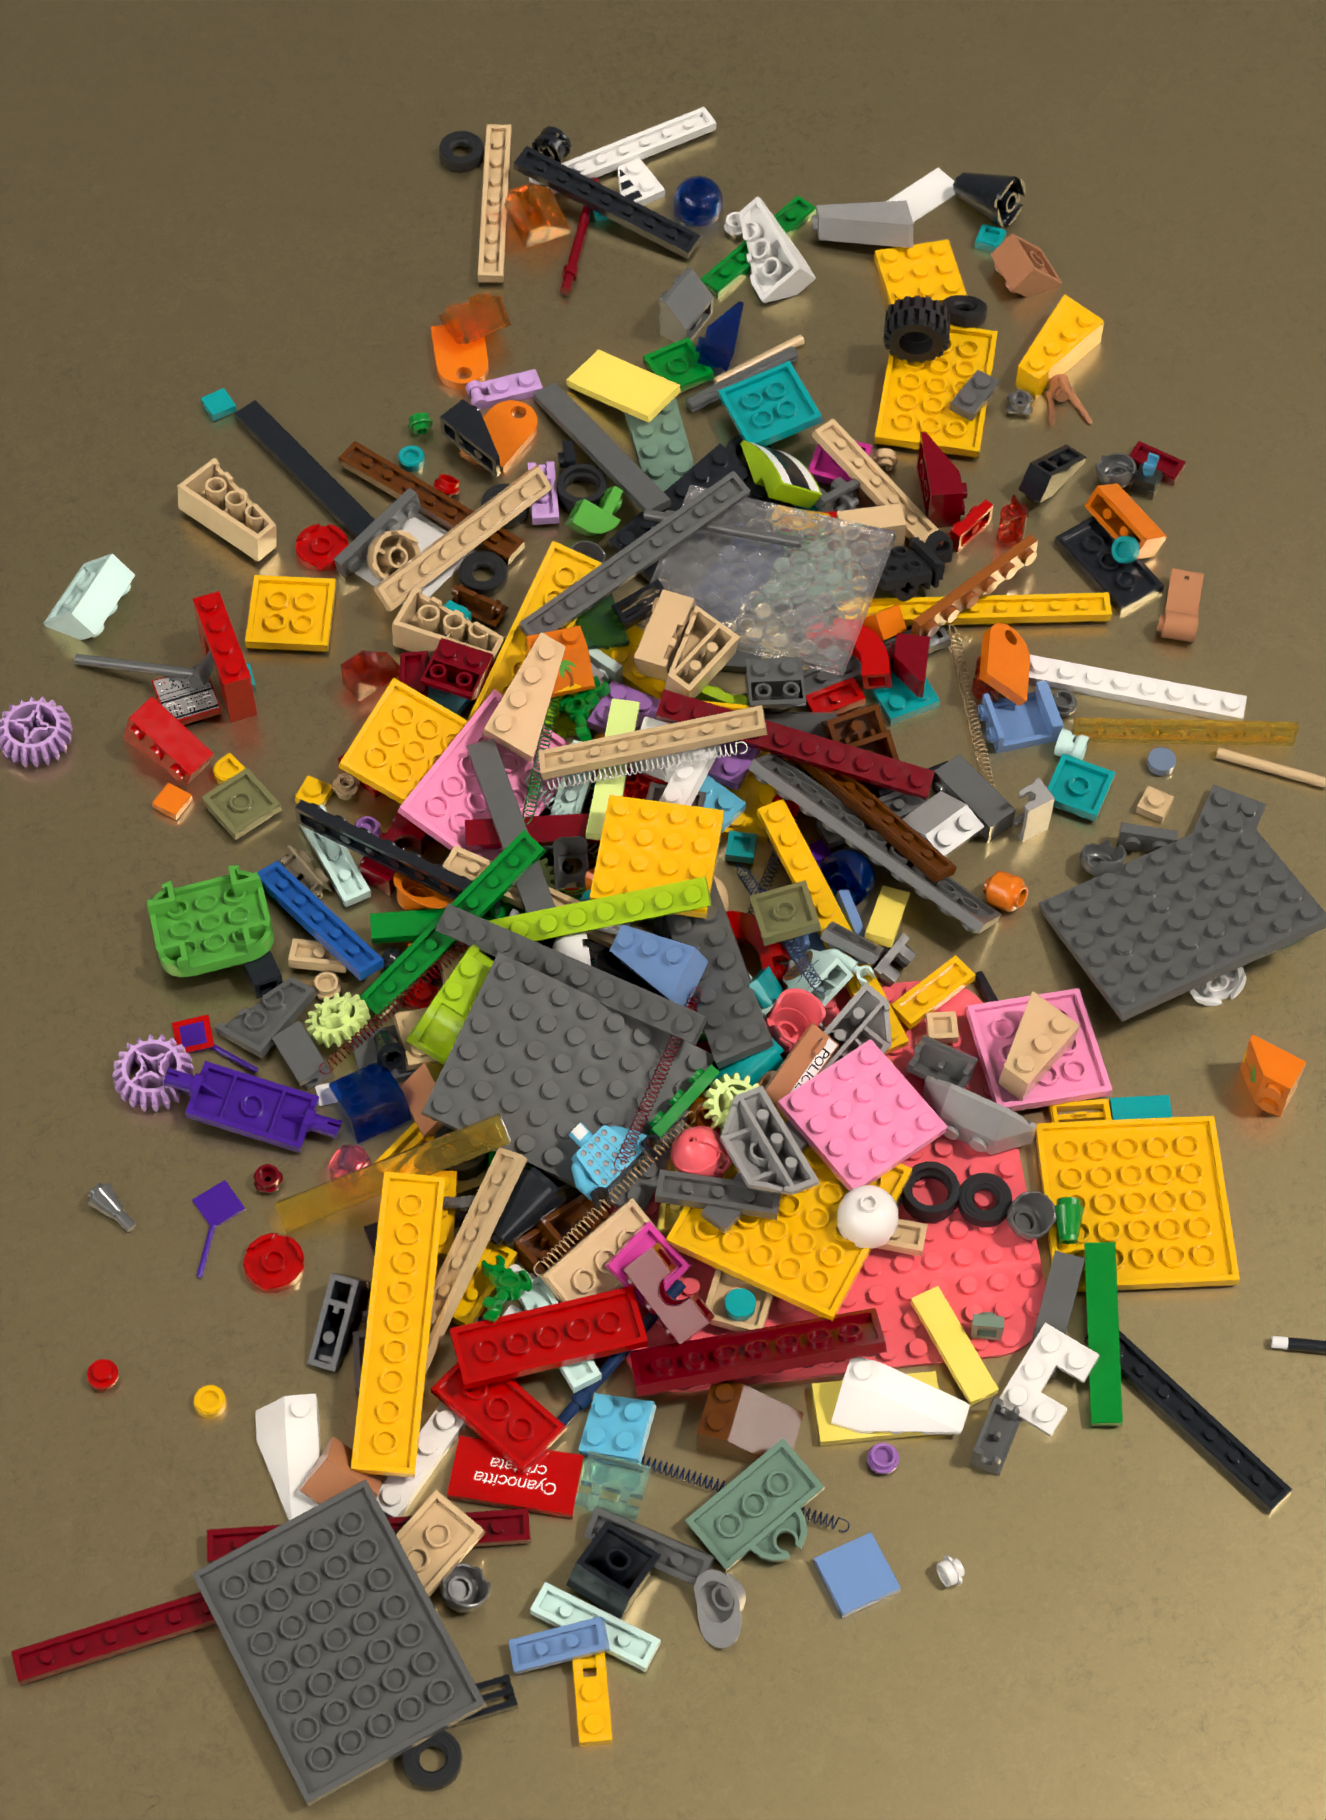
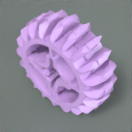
M31 696L29 702H24L20 699L19 705L14 706L10 704L9 711H2V719H0V749L7 759H12L15 765L22 761V765L25 768L30 763H33L38 768L40 762H44L49 766V759L59 760V752L66 753L67 745L71 744L73 729L70 724L69 715L65 713L62 705L57 706L53 699L46 702V699L42 696L39 701H35Z
M149 1034L147 1041H142L138 1037L136 1040L137 1044L134 1046L127 1043V1052L119 1051V1060L114 1061L115 1071H113L112 1077L115 1082V1089L120 1093L121 1099L124 1102L129 1101L133 1109L140 1105L141 1110L145 1112L149 1106H152L153 1110L157 1112L159 1106L164 1105L169 1110L170 1101L173 1100L179 1103L181 1100L179 1094L187 1095L188 1092L163 1086L165 1076L168 1074V1068L176 1066V1070L193 1075L194 1068L191 1064V1056L186 1053L185 1047L182 1044L177 1045L174 1038L166 1042L162 1034L158 1040H154L151 1034ZM139 1065L140 1069L135 1073L136 1077L130 1080L132 1071Z

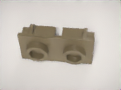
M289 845L288 848L293 853L290 855L286 854L281 858L280 862L297 879L303 875L304 877L300 882L318 899H321L323 896L322 891L324 889L333 893L334 890L327 883L330 880L328 875L321 868L315 869L311 865V862L314 861L313 858L303 848L298 851Z

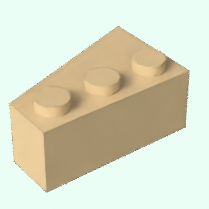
M664 589L660 597L655 598L652 616L645 626L643 637L634 656V663L639 674L666 682L696 606L694 598Z
M1032 991L998 1084L1022 1101L1074 1043L1080 1025Z

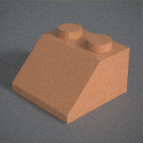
M1011 234L990 254L995 261V269L1006 279L1005 286L1013 294L1019 293L1029 297L1062 285L1061 280L1041 248L1014 234Z

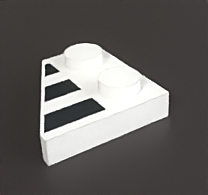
M640 158L618 167L619 191L621 195L643 206L665 197L664 187Z

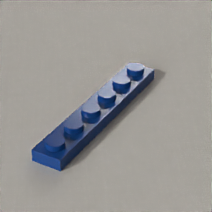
M276 861L257 872L261 878L264 891L360 981L384 967L383 958L280 862Z

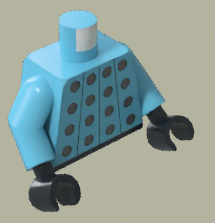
M580 1122L569 1133V1136L581 1147L571 1158L573 1162L571 1169L576 1188L588 1199L592 1200L596 1210H601L602 1207L599 1200L606 1199L609 1203L612 1202L609 1190L645 1154L642 1150H646L651 1158L657 1157V1153L652 1147L654 1145L664 1147L659 1136L655 1134L648 1136L645 1134L638 1135L639 1139H635L637 1144H633L635 1146L632 1149L633 1153H629L631 1158H627L629 1162L625 1163L617 1158L615 1169L614 1161L618 1157L617 1154L620 1152V1148H622L621 1145L624 1143L629 1129L615 1125L610 1127L603 1125L593 1135Z

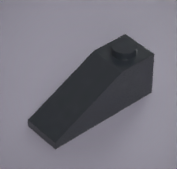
M462 399L440 416L441 434L494 476L498 477L500 475V457L483 416L476 406L470 405Z
M1065 444L1030 462L1018 490L1026 494L1029 500L1041 503L1052 497L1086 462L1088 457Z
M331 1273L307 1364L333 1372L338 1371L353 1339V1332L357 1331L361 1322V1313L366 1310L371 1292V1281L347 1274Z

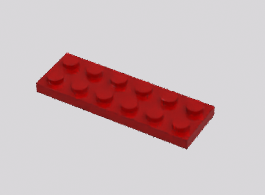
M631 1286L501 1316L496 1322L484 1320L450 1328V1335L464 1390L648 1346V1338L634 1290Z

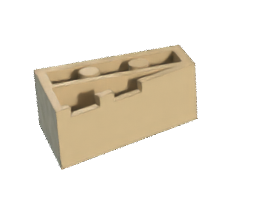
M696 605L668 673L664 689L695 698L735 655L740 636Z

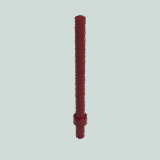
M591 178L592 180L600 183L599 179ZM584 205L568 263L562 271L563 281L560 292L563 295L570 294L572 283L576 280L579 271L577 265L592 210Z

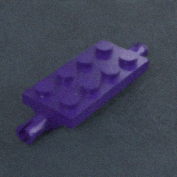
M207 1061L204 1062L201 1072L199 1074L195 1073V1075L169 1067L168 1074H166L163 1086L188 1092L189 1096H191L185 1112V1118L298 1153L301 1152L307 1133L314 1131L336 1139L342 1124V1120L317 1114L316 1107L319 1102V1096Z

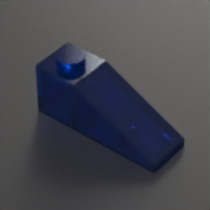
M737 302L707 327L704 337L699 336L695 351L699 352L697 363L728 371L735 350L744 302Z

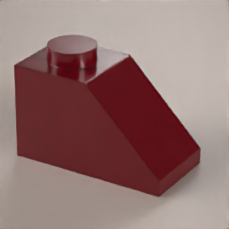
M897 633L896 644L890 643L889 660H894L892 672L917 697L923 698L930 637Z

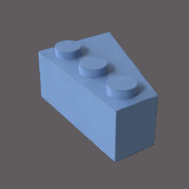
M623 924L610 948V951L627 968L655 989L661 996L684 1007L689 994L692 993L694 987H697L709 962L693 946Z

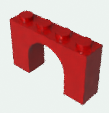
M220 591L192 598L199 637L206 656L211 651L220 683L223 703L230 722L256 716L257 710L251 675Z

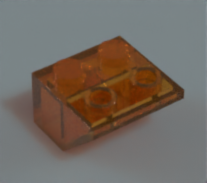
M529 183L508 190L504 206L525 248L571 233V229L550 188Z
M491 293L473 295L468 298L469 303L460 304L458 302L445 307L446 312L439 315L441 322L457 344L470 343L511 325L501 295L491 296Z

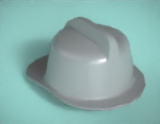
M713 1569L703 1571L697 1577L694 1586L700 1630L706 1641L712 1646L726 1648L737 1641L741 1632V1611L746 1602V1593L743 1585L731 1573L724 1574L719 1570Z

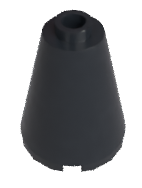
M963 172L960 176L956 177L953 183V189L958 198L999 226L1011 225L1022 209L1023 205L1019 204L1021 196L1025 197V183L1023 179L1016 176Z
M532 1167L530 1171L523 1168L489 1240L497 1246H500L502 1243L508 1246L538 1224L543 1218L561 1207L567 1201L566 1196L563 1195L559 1198L556 1195L559 1188L535 1167Z

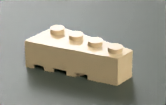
M215 457L177 486L178 508L256 561L259 562L276 548V524L257 503L253 504L248 498V493L243 488L240 489L233 482V477L220 468V463Z
M416 586L412 589L392 623L393 646L411 652L428 651L430 658H432L441 638L491 653L495 663L505 642V637L477 621L472 623L464 618V614L456 609L452 611L442 605V601L434 596L432 598L425 596L423 590Z
M540 633L482 735L489 739H494L496 743L530 763L535 754L566 646L544 633Z

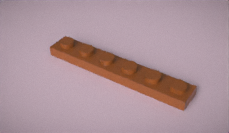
M1031 534L920 614L913 620L911 635L932 637L945 623L954 621L964 609L973 607L983 595L992 593L1002 581L1011 579L1021 567L1030 565L1037 556L1038 540Z

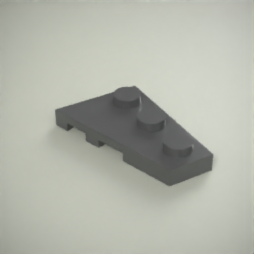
M290 977L263 995L262 1001L250 1009L245 1007L237 1012L238 1016L227 1024L222 1022L215 1027L216 1032L236 1045L263 1058L275 1044L272 1037L291 1026L317 996L315 989L294 977Z

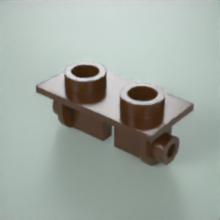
M455 584L452 588L451 594L454 597L451 601L467 608L472 613L473 619L494 628L497 627L509 609L508 606L501 604L500 600L497 599L495 601L465 588L463 584L459 586Z

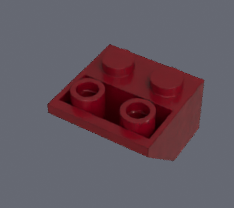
M441 638L420 679V684L474 700L478 698L494 665L493 654Z

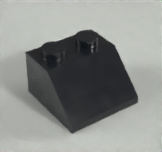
M606 1521L576 1561L566 1585L621 1620L638 1596L661 1554Z

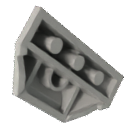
M865 983L823 1031L837 1042L839 1046L820 1072L870 1039L884 1054L891 1047L889 1001L868 983Z
M930 1076L926 1077L922 1095L927 1104L948 1126L943 1134L945 1137L952 1140L958 1139L969 1144L972 1149L978 1152H987L991 1155L1032 1143L1037 1124L1026 1121L1023 1116L953 1083L940 1079L936 1080Z
M759 1086L735 1095L720 1140L747 1187L793 1195L819 1185L818 1178L764 1087Z

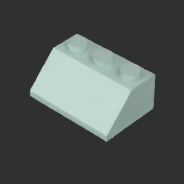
M113 554L84 563L43 624L50 629L79 640L97 637L105 627L103 623L107 617H110L117 610L119 599L131 589L130 583L135 574Z

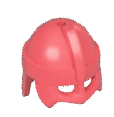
M792 988L783 991L765 1018L771 1037L784 1050L780 1055L786 1056L790 1053L810 1023H814L818 1027L826 1016V1010L822 1002L806 990Z
M706 1126L690 1127L681 1132L672 1143L671 1159L678 1172L723 1178L725 1171L733 1162L720 1140V1135L712 1128Z

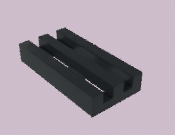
M658 579L611 606L613 613L617 615L620 623L622 622L625 630L652 616L655 598L660 597L663 589L666 590ZM659 590L658 593L652 595L651 597H649V598H647V599L645 598V597H647L648 595H650V594L654 593L655 591ZM636 603L635 606L622 613V610Z
M509 1674L476 1683L480 1693L505 1686L504 1689L481 1695L485 1703L507 1696L509 1701L483 1708L454 1724V1726H461L517 1709L518 1703Z

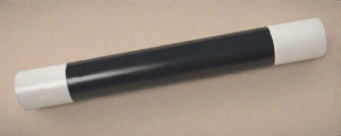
M1272 1336L1271 1348L1326 1353V1341Z

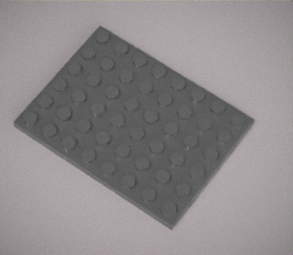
M1238 812L1177 840V842H1172L1123 864L1115 873H1105L1102 876H1097L1039 902L1040 912L1121 1021H1125L1326 928V912L1242 812Z
M498 952L421 1115L495 1150H498L500 1147L522 1154L528 1159L527 1165L535 1167L537 1170L576 1188L571 1169L573 1163L571 1158L581 1147L569 1136V1133L580 1122L593 1135L603 1125L608 1127L615 1125L630 1129V1125L634 1120L642 1098L645 1097L646 1089L649 1083H651L650 1080L653 1078V1074H655L654 1071L657 1069V1065H659L671 1035L600 1003V1000ZM682 1040V1043L679 1044L680 1048H677L678 1052L675 1053L676 1057H673L674 1061L671 1062L672 1066H669L668 1075H664L666 1077L663 1080L664 1084H660L662 1086L659 1089L660 1093H656L658 1097L654 1098L656 1100L653 1103L654 1107H650L652 1111L648 1112L650 1116H646L648 1119L644 1121L646 1125H641L644 1128L640 1130L642 1134L647 1135L652 1127L649 1125V1122L660 1111L666 1114L670 1110L672 1105L669 1101L680 1089L686 1092L692 1086L688 1080L700 1067L705 1071L714 1060L713 1054ZM655 1079L657 1082L663 1083L661 1080ZM689 1107L675 1121L674 1124L678 1125V1120L682 1121V1116H685L689 1112ZM689 1114L683 1118L684 1122H686ZM679 1122L680 1126L683 1128L684 1123ZM675 1125L676 1130L681 1133L680 1127ZM671 1129L672 1134L677 1137V1132ZM667 1133V1136L674 1142L675 1138ZM663 1137L670 1148L664 1144L663 1148L666 1150L664 1152L656 1145V1149L662 1156L657 1153L658 1160L649 1156L654 1161V1164L644 1157L645 1162L650 1165V1168L640 1161L641 1166L646 1169V1172L636 1165L637 1170L643 1176L632 1169L633 1174L639 1180L628 1173V1176L635 1184L624 1177V1180L631 1188L620 1181V1184L627 1192L616 1185L623 1196L612 1189L619 1200L610 1194L615 1204L612 1202L609 1204L619 1208L628 1199L633 1198L645 1213L657 1187L660 1169H665L671 1156L672 1143L667 1138ZM642 1150L645 1153L643 1156H647L646 1150Z
M366 1479L192 1573L308 1806L487 1707Z

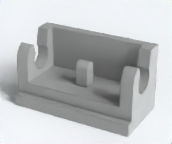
M1040 778L1035 779L1033 784L1019 792V798L1029 795L1028 802L1024 806V813L1017 816L1013 822V826L1023 822L1022 831L1018 835L1022 842L1049 829L1055 798Z

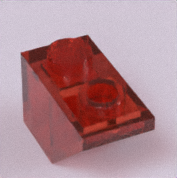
M362 650L341 664L343 685L361 701L392 681L393 678L400 675V665L387 652Z

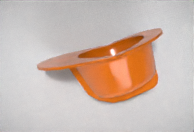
M397 872L394 875L393 882L397 888L396 898L398 904L406 911L433 908L443 909L446 908L447 904H451L454 901Z

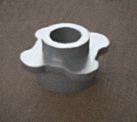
M1016 390L1008 394V413L1024 415L1032 413L1031 402L1033 401V396L1025 390Z

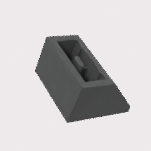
M687 267L682 275H678L675 278L673 286L660 297V316L658 320L660 323V335L674 342L689 337L692 341L713 315L714 297L694 270Z
M802 657L746 659L745 687L749 707L760 705L763 708L806 706Z

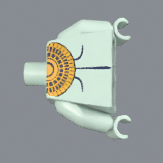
M837 948L822 950L821 952L810 949L804 953L823 981V984L820 981L818 984L813 985L814 987H819L816 988L817 991L811 988L793 960L789 962L788 972L783 976V981L788 986L785 990L792 988L806 990L816 996L824 1007L853 977L852 972L856 974L861 986L868 983L863 979L866 975L876 979L874 971L870 966H858V961ZM821 1022L818 1027L825 1030L826 1026Z

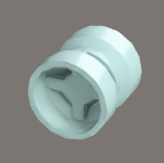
M1062 728L1055 746L1054 755L1061 757L1062 754H1066L1083 760L1090 737L1082 734L1075 736L1070 730Z

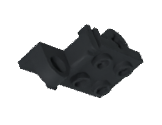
M938 530L931 533L925 543L922 540L920 541L919 537L910 538L909 550L905 546H896L892 549L871 551L870 553L858 555L857 565L884 591H890L899 600L906 601L915 596L920 584L926 590L930 589L931 585L934 588L938 587L939 580H943L944 563L952 562L953 541L946 533Z

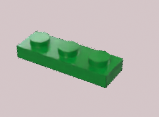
M712 1064L705 1071L700 1067L688 1080L692 1086L686 1092L680 1089L669 1101L672 1105L670 1110L666 1114L660 1111L649 1122L652 1129L647 1136L655 1134L661 1138L717 1077L720 1071Z

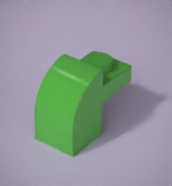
M616 486L607 488L598 506L586 499L576 501L565 525L585 536H596L614 529L620 522V519L612 515V513L615 514L622 504L623 500L620 497L623 490Z

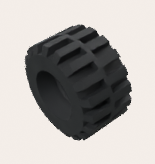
M906 296L903 300L898 299L894 301V304H891L888 307V311H886L883 338L885 348L890 350L891 355L898 356V359L902 361L908 360V362L912 363L914 361H919V363H924L926 360L932 361L935 360V357L942 356L943 351H946L948 348L950 312H947V307L941 305L940 301L931 300L932 298L928 296Z

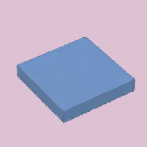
M872 1532L814 1558V1564L842 1618L890 1597L901 1590Z

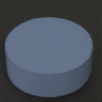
M1158 747L1149 753L1147 767L1153 774L1166 776L1174 770L1176 756L1170 749Z

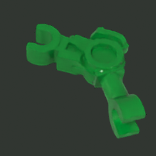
M597 676L593 677L595 689L581 691L576 697L566 694L559 702V712L561 714L565 713L568 719L576 725L575 730L581 742L592 740L586 723L589 710L593 709L600 702L599 698L608 695L611 690L608 682L605 681L601 685Z
M500 1255L496 1256V1265H490L485 1260L482 1261V1274L490 1278V1282L496 1288V1295L494 1297L487 1296L482 1303L484 1307H488L487 1312L483 1315V1319L496 1322L500 1317L502 1305L506 1301L519 1299L523 1290L531 1292L532 1281L525 1270H521L516 1274L511 1268L506 1269L505 1259Z

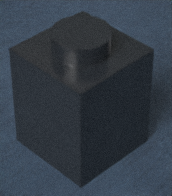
M268 951L261 958L243 963L244 973L256 999L262 998L263 995L283 983L281 972L271 951Z

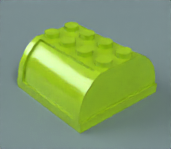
M473 944L469 947L406 1041L444 1065L494 960L481 953L480 948Z

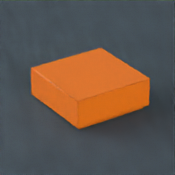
M168 782L152 802L154 809L177 820L192 802L193 798L190 793Z

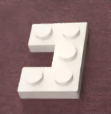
M1045 1323L1001 1394L1000 1399L1003 1400V1407L1011 1411L1013 1407H1018L1020 1409L1019 1418L1052 1437L1066 1414L1067 1408L1041 1393L1056 1367L1084 1383L1100 1355Z

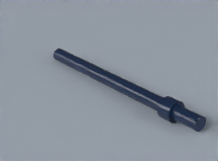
M676 1279L666 1292L670 1297L676 1299L686 1286ZM650 1311L642 1319L646 1333L660 1318L657 1314L653 1315ZM630 1351L611 1355L599 1368L602 1379L574 1393L570 1397L571 1402L557 1419L567 1426L580 1410L584 1411L592 1402L591 1397L626 1358Z

